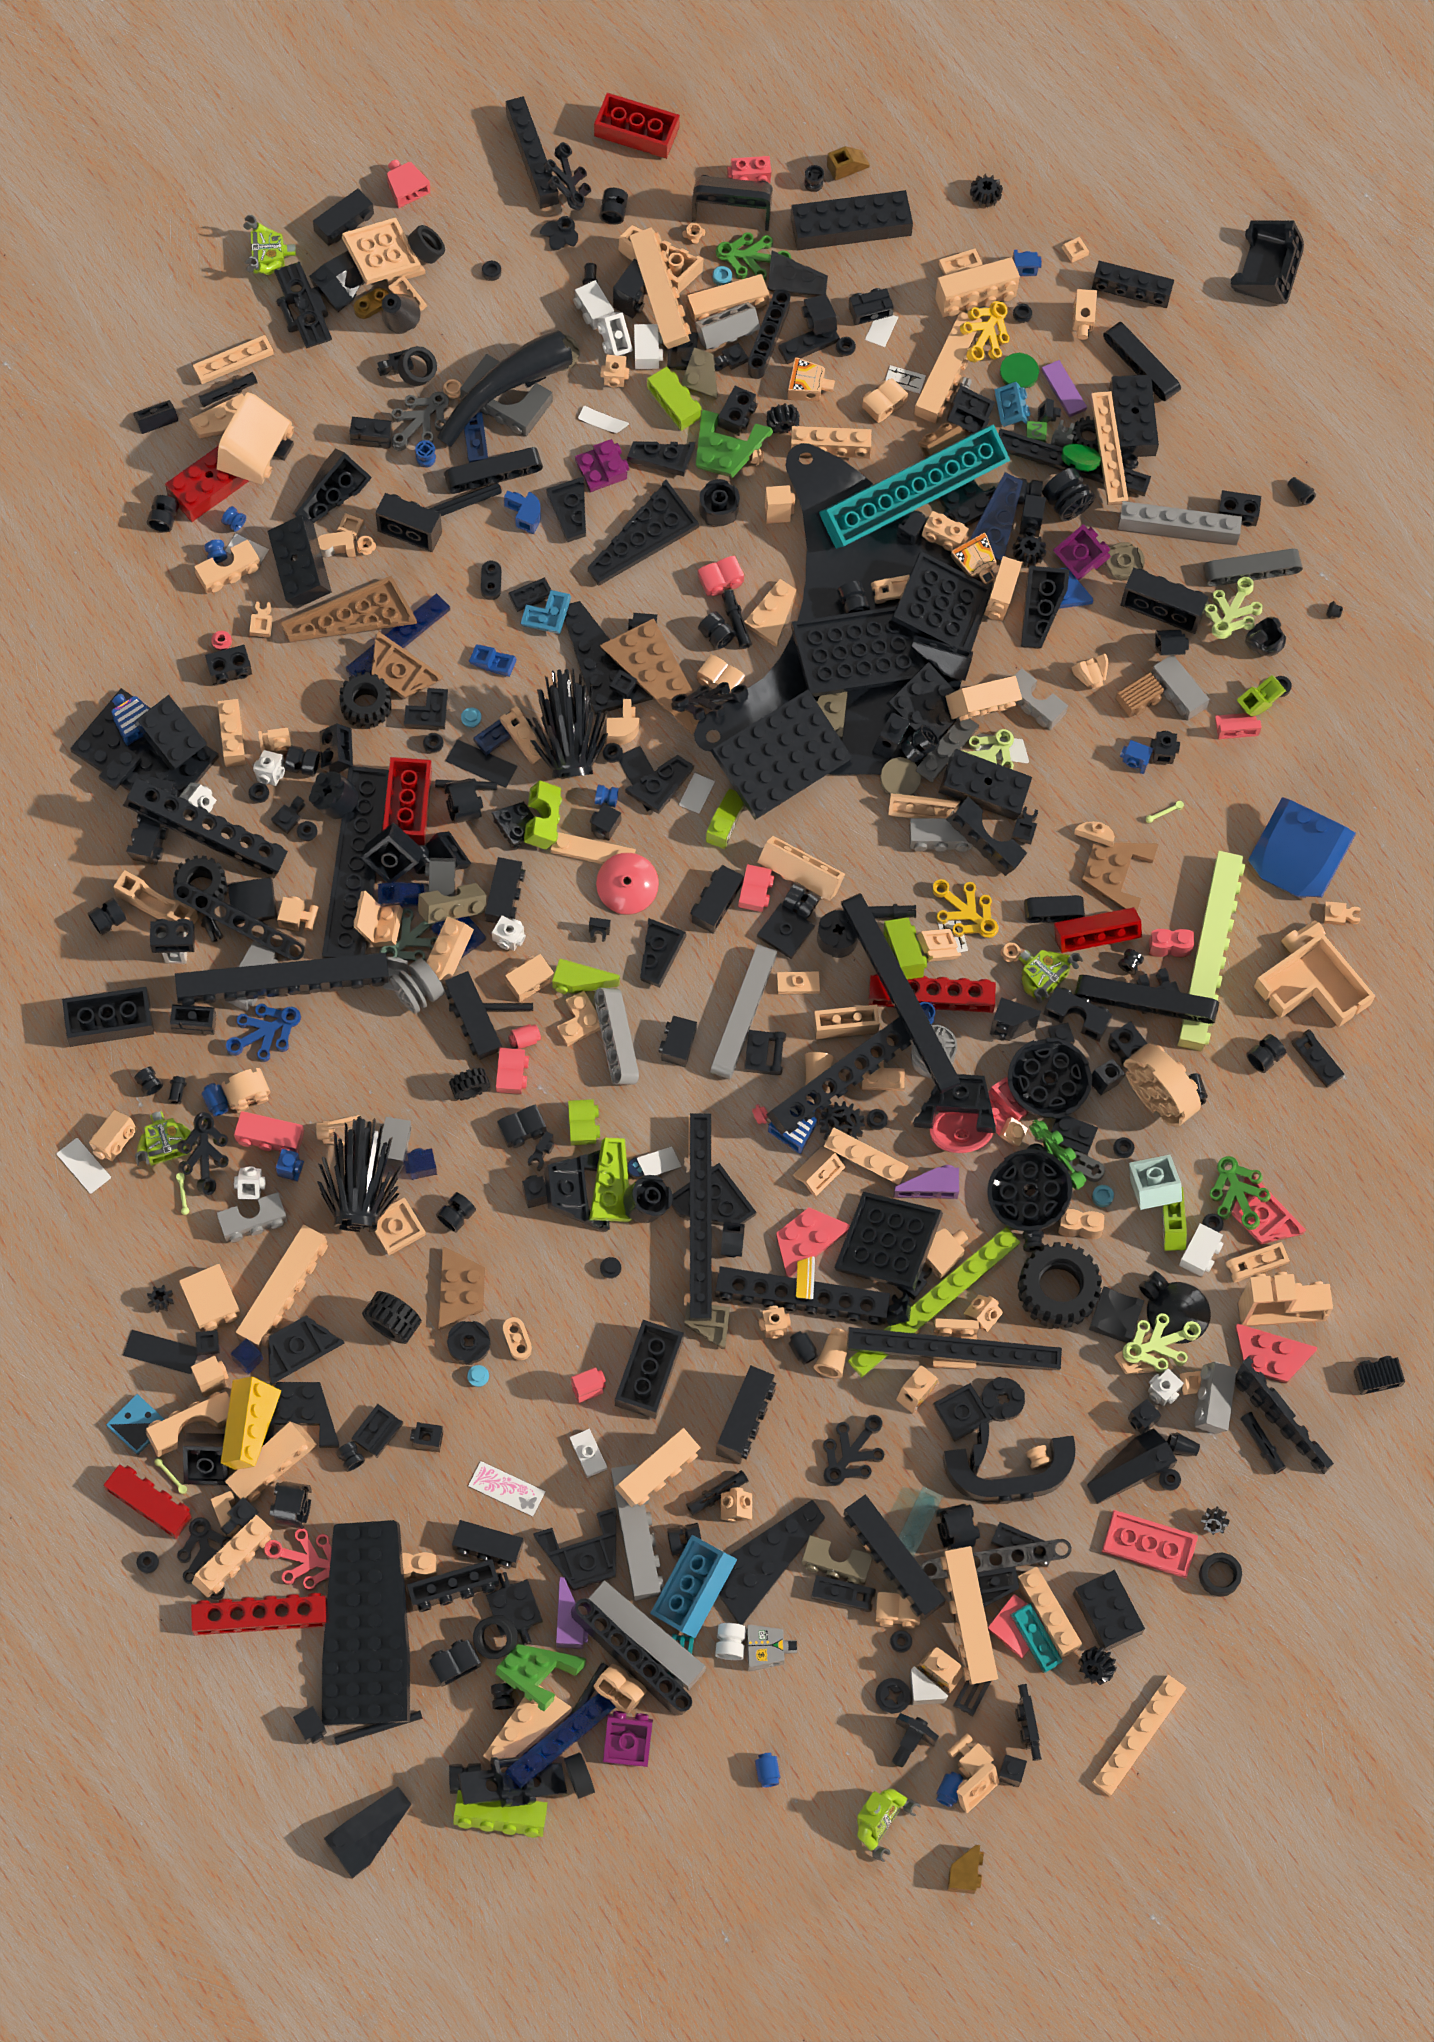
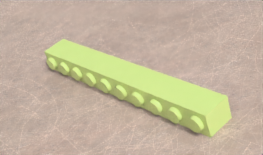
M1219 851L1217 854L1188 994L1213 998L1218 1001L1219 995H1216L1215 991L1216 988H1220L1222 976H1219L1220 969H1224L1226 962L1223 952L1224 950L1227 951L1230 939L1227 938V933L1232 931L1234 920L1230 918L1231 913H1235L1238 901H1234L1235 894L1239 895L1241 883L1238 882L1239 876H1243L1245 864H1242L1243 856ZM1183 1019L1177 1046L1202 1052L1204 1045L1209 1044L1211 1033L1207 1032L1208 1026L1213 1024Z

